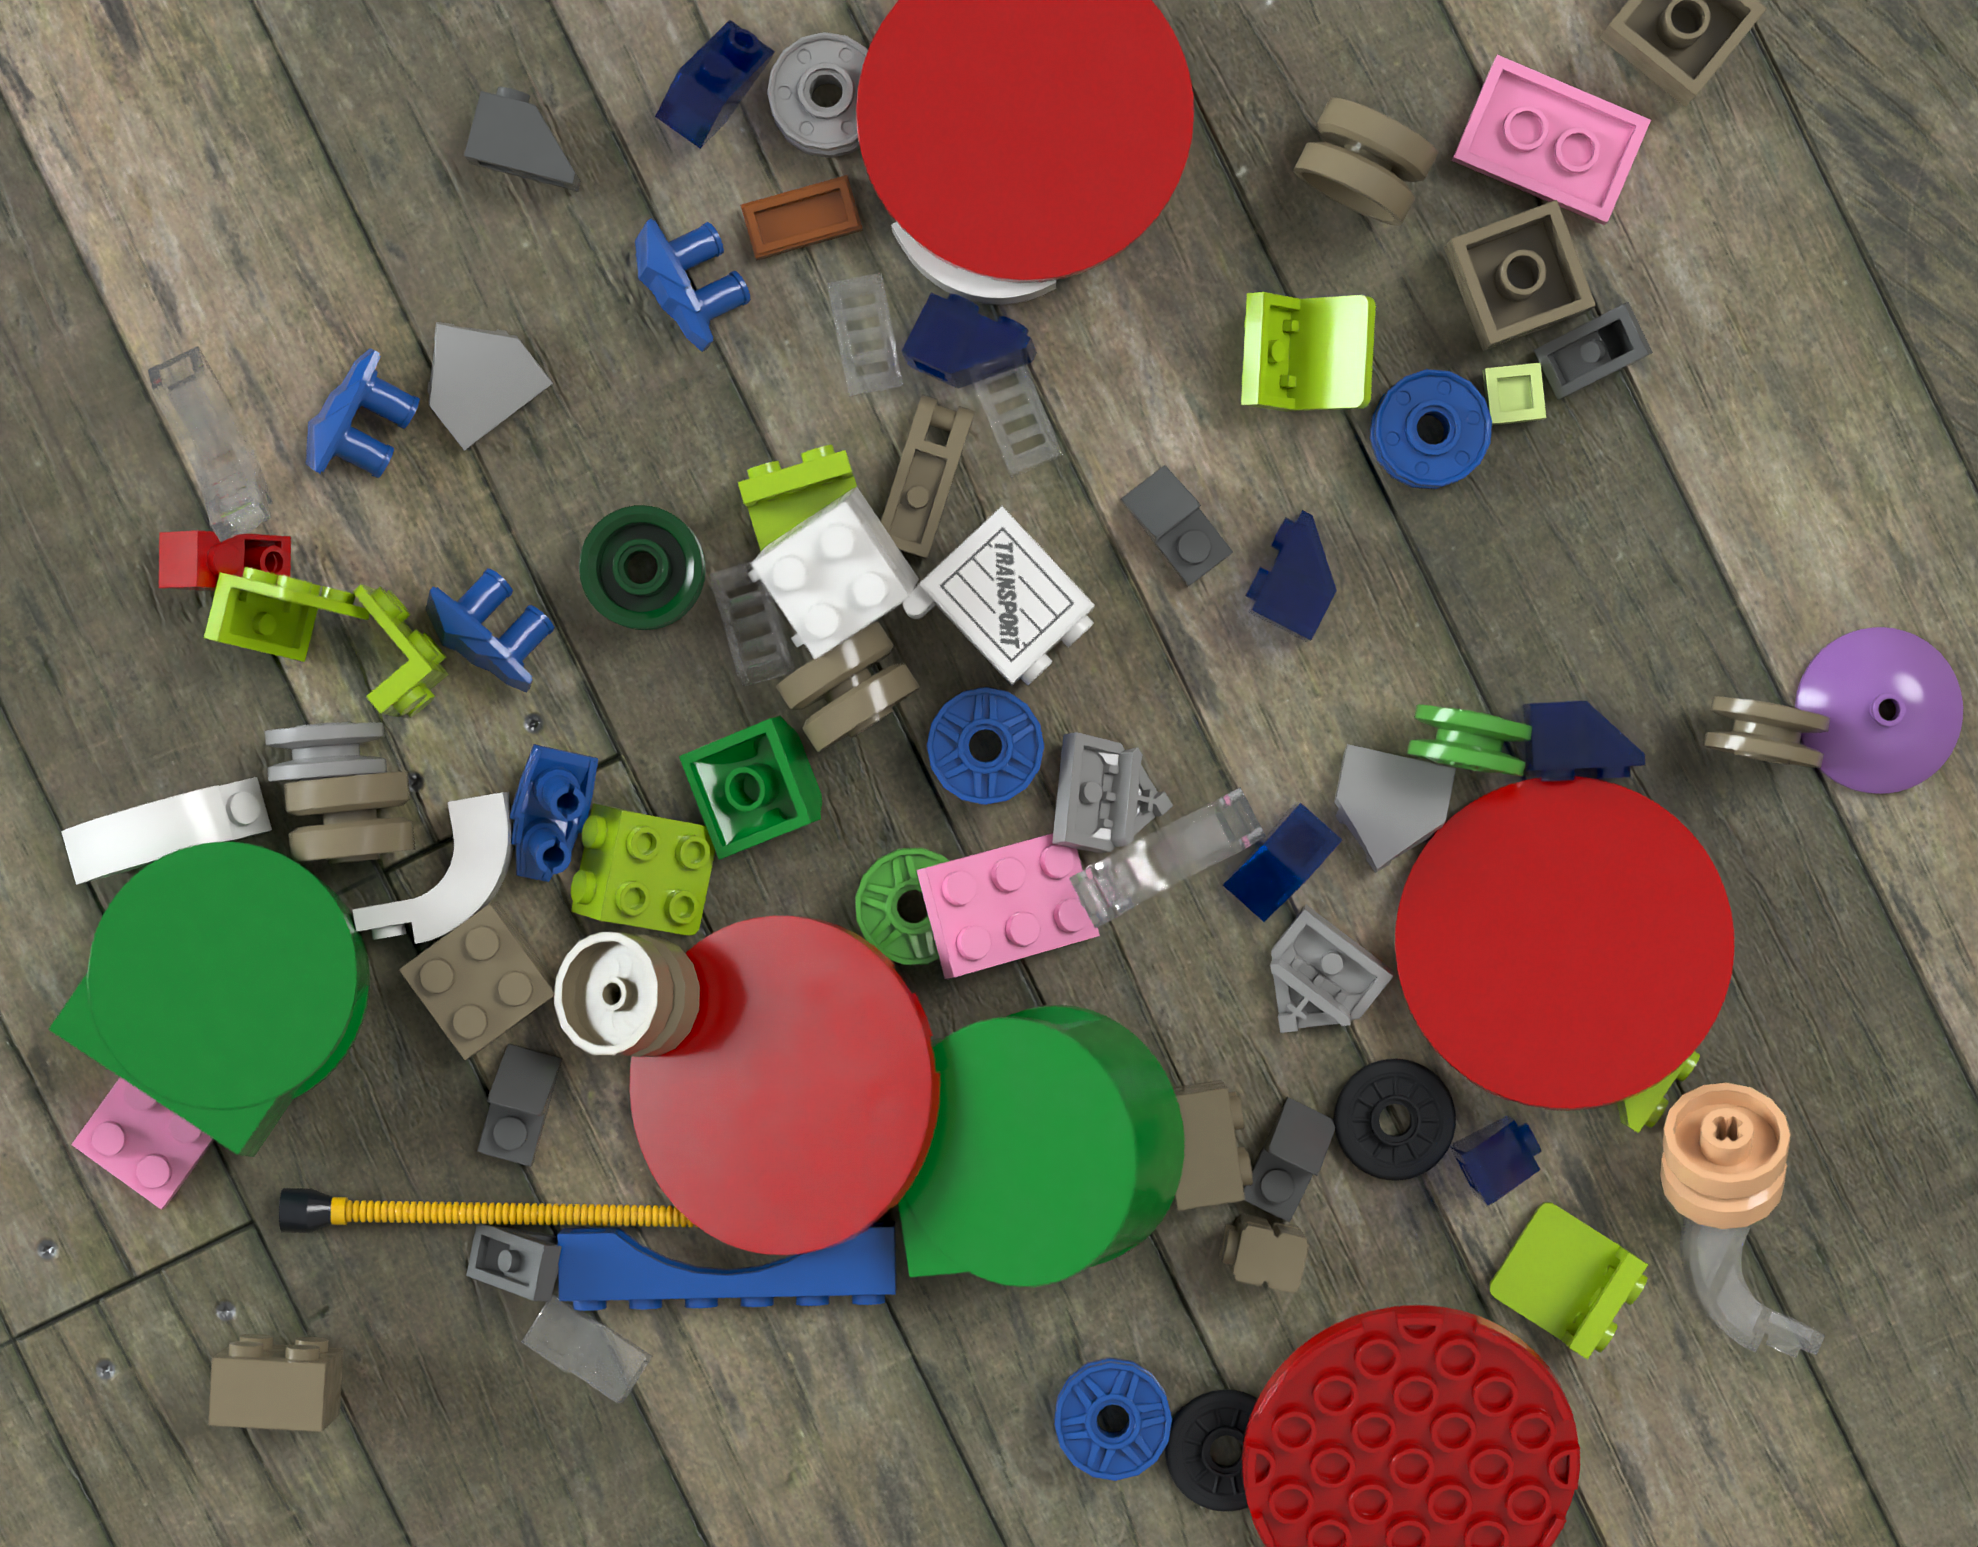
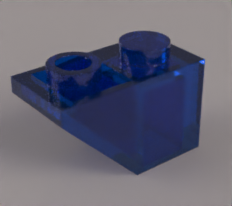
M729 20L678 70L655 117L701 149L728 121L770 62L775 51L758 40L753 33Z
M931 292L901 352L909 367L959 389L1032 363L1037 351L1031 337L1027 336L1029 330L1019 322L1005 316H999L996 322L978 314L979 307L960 295L950 293L948 298L945 299Z
M1302 510L1295 521L1287 517L1284 518L1270 547L1278 550L1279 553L1269 571L1259 567L1245 596L1254 601L1248 611L1250 614L1305 642H1309L1319 627L1337 589L1313 515Z
M1587 701L1523 704L1524 724L1532 726L1531 738L1529 741H1525L1526 771L1541 770V781L1575 780V769L1597 768V779L1631 777L1630 766L1646 765L1645 754Z
M1296 802L1222 886L1259 919L1265 922L1309 879L1342 842V839L1301 802Z

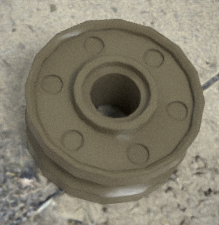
M1720 696L1712 698L1710 711L1734 720L1732 731L1706 732L1704 747L1765 762L1821 768L1824 754L1799 743L1801 733L1828 732L1829 717L1763 701Z

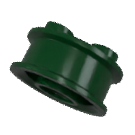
M634 505L611 512L592 528L581 549L579 575L586 597L593 607L605 618L634 630H655L675 623L692 609L704 586L706 563L699 540L684 522L661 508ZM639 553H650L655 557L658 565L655 577L644 584L634 583L628 574L630 560Z

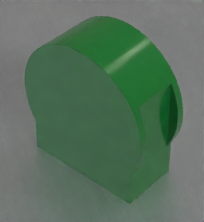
M211 842L182 848L147 865L134 875L111 901L94 935L89 955L88 972L48 1030L237 1155L255 1157L292 1100L309 1092L325 1080L338 1067L355 1042L364 1021L370 991V969L364 939L360 931L356 932L354 918L340 897L325 882L288 857L267 848L238 842Z
M1044 1005L1025 1009L1006 1017L980 1021L963 1027L945 1038L930 1039L934 1054L935 1072H939L940 1076L937 1121L931 1145L923 1165L912 1185L898 1202L909 1277L970 1272L988 1281L1017 1287L1046 1285L1064 1280L1088 1267L1109 1262L1128 1253L1141 1244L1156 1229L1171 1207L1182 1176L1185 1151L1184 1127L1180 1106L1166 1072L1149 1048L1135 1034L1120 1023L1093 1010L1069 1005Z

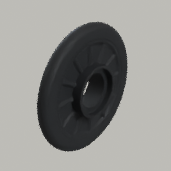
M1385 1059L1363 1067L1346 1082L1335 1106V1133L1346 1157L1364 1173L1383 1180H1407L1426 1173L1444 1157L1454 1137L1456 1112L1449 1090L1443 1081L1430 1069L1410 1060ZM1391 1104L1403 1105L1410 1113V1125L1400 1135H1388L1380 1127V1114L1385 1107Z
M1237 1390L1210 1391L1188 1402L1173 1419L1169 1442L1165 1447L1166 1464L1175 1485L1194 1503L1210 1510L1223 1512L1248 1508L1243 1482L1242 1454L1249 1418L1258 1398ZM1225 1435L1235 1437L1242 1445V1453L1238 1461L1227 1466L1219 1465L1213 1461L1210 1455L1211 1445L1214 1440Z

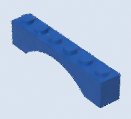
M895 1221L874 1222L868 1227L867 1231L832 1248L804 1254H793L764 1265L734 1269L699 1267L668 1258L640 1244L620 1227L563 1228L558 1233V1246H561L558 1263L559 1301H573V1309L580 1311L606 1309L607 1300H629L630 1309L641 1310L662 1308V1299H685L686 1308L717 1307L718 1298H740V1306L767 1307L774 1305V1297H796V1305L821 1306L829 1304V1296L852 1295V1304L856 1305L885 1303V1295H894L897 1289Z

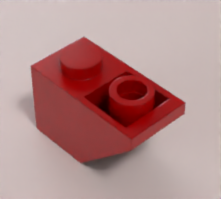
M200 530L159 532V588L215 591L220 572L242 577L245 567L278 576L290 577L291 536Z

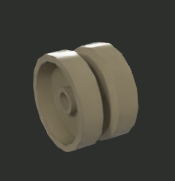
M1330 97L1316 125L1320 135L1326 142H1308L1293 172L1299 179L1329 199L1373 220L1389 225L1401 226L1415 200L1413 192L1404 181H1424L1439 152L1421 135L1400 122L1359 103L1343 98Z
M878 621L861 629L819 658H814L776 685L790 710H803L823 698L828 703V705L810 716L803 726L804 732L818 753L848 735L850 738H853L894 712L892 707L920 689L906 664L895 663L873 676L869 672L870 668L890 655L894 646Z
M408 772L377 773L284 783L286 812L294 816L323 814L324 824L297 827L289 833L291 860L297 862L328 858V864L380 859V853L416 850L413 821L405 817L377 819L376 809L403 806L411 800Z
M598 932L579 941L564 957L555 980L554 1005L561 1028L576 1046L595 1055L660 1056L675 1049L691 1032L699 1012L700 984L694 964L680 946L658 936Z

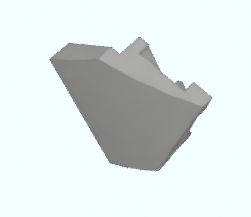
M436 322L432 368L427 388L429 394L428 404L464 451L553 384L517 336L509 335L506 330L497 329V331Z
M1078 732L1063 735L1052 844L1098 853L1111 852L1115 847L1131 844L1135 840V834L1155 817L1164 815L1173 807L1165 791L1158 792L1142 767L1141 760L1143 754L1138 747L1125 750L1121 743Z
M1347 744L1343 754L1334 801L1339 808L1335 817L1340 824H1345L1367 854L1366 861L1375 873L1390 865L1392 860L1418 844L1428 842L1436 831L1444 826L1456 768Z
M1308 905L1304 906L1271 950L1272 961L1270 966L1274 978L1280 1033L1298 1031V1028L1333 1024H1341V1026L1351 1025L1353 1019L1361 1018L1394 976V970Z

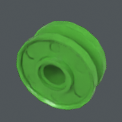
M1416 705L1414 719L1437 728L1436 739L1410 740L1407 751L1408 755L1463 769L1523 776L1526 762L1502 753L1504 741H1529L1532 726L1463 709Z
M922 847L899 848L878 858L862 877L855 896L856 921L865 940L874 945L892 961L903 965L929 964L939 959L928 913L918 921H908L901 917L897 910L898 900L903 893L909 890L922 892L916 870L949 861L939 853Z

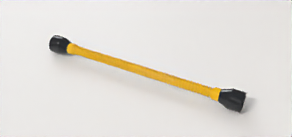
M283 1188L279 1202V1226L281 1232L311 1233L330 1225H347V1222H351L352 1219L354 1222H359L360 1220L362 1223L366 1222V1220L369 1223H372L374 1220L376 1223H379L381 1220L383 1223H386L388 1220L390 1223H394L395 1220L397 1223H401L402 1220L404 1223H408L409 1220L411 1223H415L417 1220L418 1223L425 1221L426 1224L430 1223V1221L433 1224H436L438 1221L440 1224H443L445 1221L447 1224H450L452 1221L454 1224H458L459 1221L461 1224H465L466 1221L468 1224H472L473 1221L475 1224H479L481 1221L482 1224L489 1222L490 1225H493L494 1222L497 1225H500L502 1222L504 1225H507L509 1222L511 1225H515L516 1222L518 1225H522L523 1222L525 1225H529L530 1222L532 1225H536L538 1222L539 1225L544 1223L551 1225L553 1223L554 1226H557L558 1223L561 1226H564L566 1223L568 1226H571L573 1223L575 1226H579L580 1223L582 1226H586L587 1223L589 1226H593L594 1223L596 1226H600L601 1223L603 1226H608V1224L615 1226L617 1223L618 1227H621L623 1224L625 1227H628L630 1224L632 1227H635L637 1224L639 1227H643L644 1224L646 1227H650L651 1224L653 1227H657L658 1224L660 1227H664L665 1224L667 1227H672L673 1224L674 1227H679L681 1224L682 1228H685L687 1225L689 1228H692L695 1225L676 1207L673 1208L672 1205H668L667 1208L665 1205H661L660 1208L658 1205H654L653 1208L651 1205H646V1208H644V1205H639V1207L632 1205L630 1207L629 1204H626L624 1207L622 1204H619L617 1207L615 1204H611L610 1207L608 1204H604L603 1207L601 1204H597L596 1207L594 1204H590L589 1207L587 1204H582L580 1207V1204L573 1206L570 1203L567 1206L565 1203H562L560 1206L558 1203L553 1204V1206L551 1203H547L546 1206L544 1203H540L539 1206L537 1203H533L532 1206L530 1203L525 1205L518 1203L517 1206L516 1203H511L509 1206V1203L506 1202L503 1205L501 1202H498L496 1205L494 1202L489 1203V1205L487 1202H483L482 1205L480 1202H476L475 1205L473 1202H469L468 1205L466 1202H461V1204L459 1202H454V1204L447 1202L445 1205V1202L442 1201L439 1204L437 1201H434L432 1204L430 1201H426L425 1204L423 1201H419L418 1204L416 1201H412L411 1204L409 1201L404 1203L402 1201H397V1203L395 1201H390L389 1203L388 1201H383L381 1204L379 1200L375 1203L373 1200L368 1201V1203L366 1200H362L361 1203L359 1200H355L353 1203L347 1197H332L312 1188Z

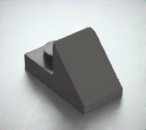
M1629 302L1534 349L1557 400L1624 369L1653 353Z
M1165 465L1121 498L1124 505L1188 587L1233 553L1200 510L1201 505Z
M510 1043L507 1045L487 1102H490V1107L477 1152L530 1167L533 1165L561 1066V1057Z
M1287 1097L1251 1169L1253 1185L1243 1186L1245 1201L1290 1222L1312 1176H1318L1336 1128L1334 1119Z
M480 1222L476 1224L466 1276L532 1301L551 1302L554 1283L558 1275V1263L561 1246H558V1237L497 1224H482Z

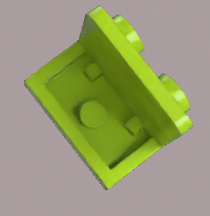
M1266 292L1247 293L1241 405L1285 412L1363 409L1367 407L1371 400L1376 309L1374 299L1364 295L1299 299Z
M826 445L801 453L803 461L801 464L781 469L780 462L773 461L747 470L749 479L738 482L743 502L748 508L760 551L807 518L857 487L846 450L835 453L833 445Z
M245 567L242 577L220 572L204 638L305 662L318 608L369 620L370 612L366 608L354 605L356 597L354 593L323 586L321 596L319 597L322 587L320 585Z
M360 584L353 590V593L409 659L366 697L380 714L395 717L407 714L411 718L432 702L435 695L431 692V689L449 675L440 664L447 657L426 632L421 634L417 629L415 631L410 629L405 620L411 614L391 590L386 592L381 586L374 589Z
M593 803L591 815L586 819L582 829L584 849L580 869L574 875L571 884V898L573 900L571 912L605 922L688 936L696 934L701 924L715 855V848L706 826Z
M1543 1202L1537 1207L1489 1283V1292L1495 1299L1554 1335L1568 1348L1588 1360L1594 1350L1601 1353L1610 1343L1618 1326L1613 1322V1319L1624 1302L1632 1305L1641 1294L1648 1279L1643 1274L1648 1264L1554 1203Z

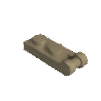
M922 394L881 523L900 551L928 559L975 411L959 406L958 411L937 405L938 399ZM930 426L950 432L946 447L925 441Z

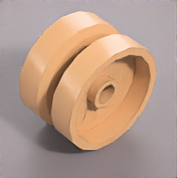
M1732 1083L1708 1084L1683 1094L1669 1109L1664 1127V1152L1661 1160L1660 1177L1666 1198L1680 1214L1695 1223L1718 1229L1747 1227L1766 1218L1781 1201L1785 1184L1786 1160L1790 1143V1131L1786 1116L1771 1098L1747 1086Z

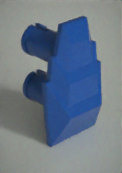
M653 219L647 220L635 239L638 278L652 291L660 307L677 322L685 337L703 352L707 350L714 338L709 328L710 320L741 305L748 304L751 300L748 287L742 276L734 270L727 276L696 291L692 289L691 281L685 271L724 253L722 240L711 223L706 222L701 227L668 242L656 221H653Z
M371 348L354 361L342 384L329 394L320 413L308 422L306 465L319 474L321 471L324 472L329 461L337 456L379 478L391 460L394 447L385 445L352 427L351 423L356 411L362 406L394 422L398 427L405 429L417 410L420 398L415 395L412 396L377 377L378 372L375 368L381 356H379V352Z
M487 568L483 575L457 602L438 587L435 588L433 586L429 591L426 612L442 646L459 652L471 664L490 671L506 685L527 692L531 687L533 679L524 669L523 660L548 634L554 631L555 628L550 619L538 608L528 605L522 615L499 638L492 636V633L482 623L506 598L513 594L511 586L501 575Z
M533 744L509 814V818L514 819L511 844L516 845L517 876L549 882L553 874L561 873L569 866L573 846L578 834L582 833L583 825L589 815L598 758Z

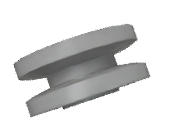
M822 32L801 37L783 50L771 69L767 94L775 124L790 144L808 155L826 158L850 154L860 148L857 132L856 104L860 75L868 52L866 47L848 36ZM827 83L834 84L842 90V97L837 104L826 108L820 107L813 102L812 95L816 88Z
M321 723L265 731L266 745L292 749L293 759L267 767L268 782L307 781L387 773L385 758L360 755V744L385 737L384 723Z

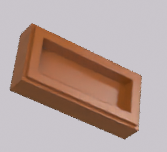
M848 175L741 204L756 261L863 231Z

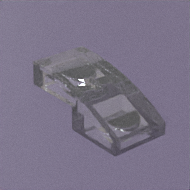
M552 1295L551 1302H546L522 1340L523 1344L563 1372L575 1374L615 1403H623L652 1358V1355L585 1312L574 1310L573 1305L566 1301H559V1298L555 1295Z

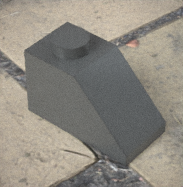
M498 87L496 94L481 91L464 154L465 158L472 165L578 192L581 180L536 105L529 103L530 95L507 87Z

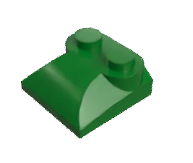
M781 715L769 718L679 756L719 860L821 820L822 794L798 733L787 724Z

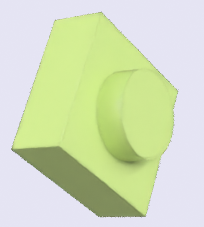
M1541 363L1485 368L1483 370L1485 400L1492 419V425L1546 419Z

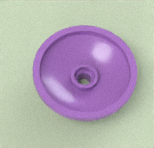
M1875 627L1860 629L1830 642L1820 650L1807 666L1800 680L1795 699V708L1830 718L1828 732L1801 733L1800 741L1802 745L1824 754L1821 768L1818 769L1836 783L1864 793L1882 794L1899 792L1914 787L1931 777L1951 755L1958 741L1963 721L1961 689L1955 673L1947 660L1938 650L1922 638L1894 628ZM1885 699L1891 700L1896 707L1895 716L1889 721L1884 720L1878 711L1880 703Z

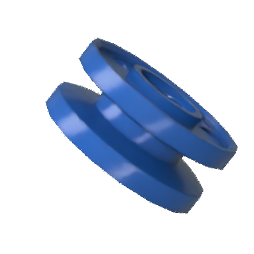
M1426 369L1405 376L1381 396L1371 416L1370 442L1376 460L1391 478L1411 488L1437 489L1462 480L1480 465L1491 443L1492 419L1485 398L1470 381L1451 371ZM1424 415L1434 416L1442 423L1444 435L1439 444H1428L1419 437L1417 423L1420 417Z
M982 687L963 691L942 706L931 723L927 750L931 769L945 789L964 801L987 805L1008 801L1028 787L1040 769L1044 742L1040 723L1026 703L1008 691ZM984 729L992 730L998 734L1002 743L999 755L993 760L986 762L973 757L969 749V742L973 734Z
M1112 1357L1088 1362L1068 1377L1057 1396L1054 1425L1059 1445L1072 1464L1092 1477L1115 1481L1137 1476L1157 1462L1169 1442L1172 1422L1165 1390L1154 1375L1132 1360ZM1119 1405L1126 1410L1129 1418L1123 1429L1117 1432H1107L1098 1425L1097 1415L1105 1406Z

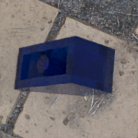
M1508 1115L1450 1145V1149L1473 1194L1486 1206L1498 1201L1540 1170L1534 1156L1541 1153L1542 1150L1531 1128L1527 1123L1518 1126L1516 1121Z

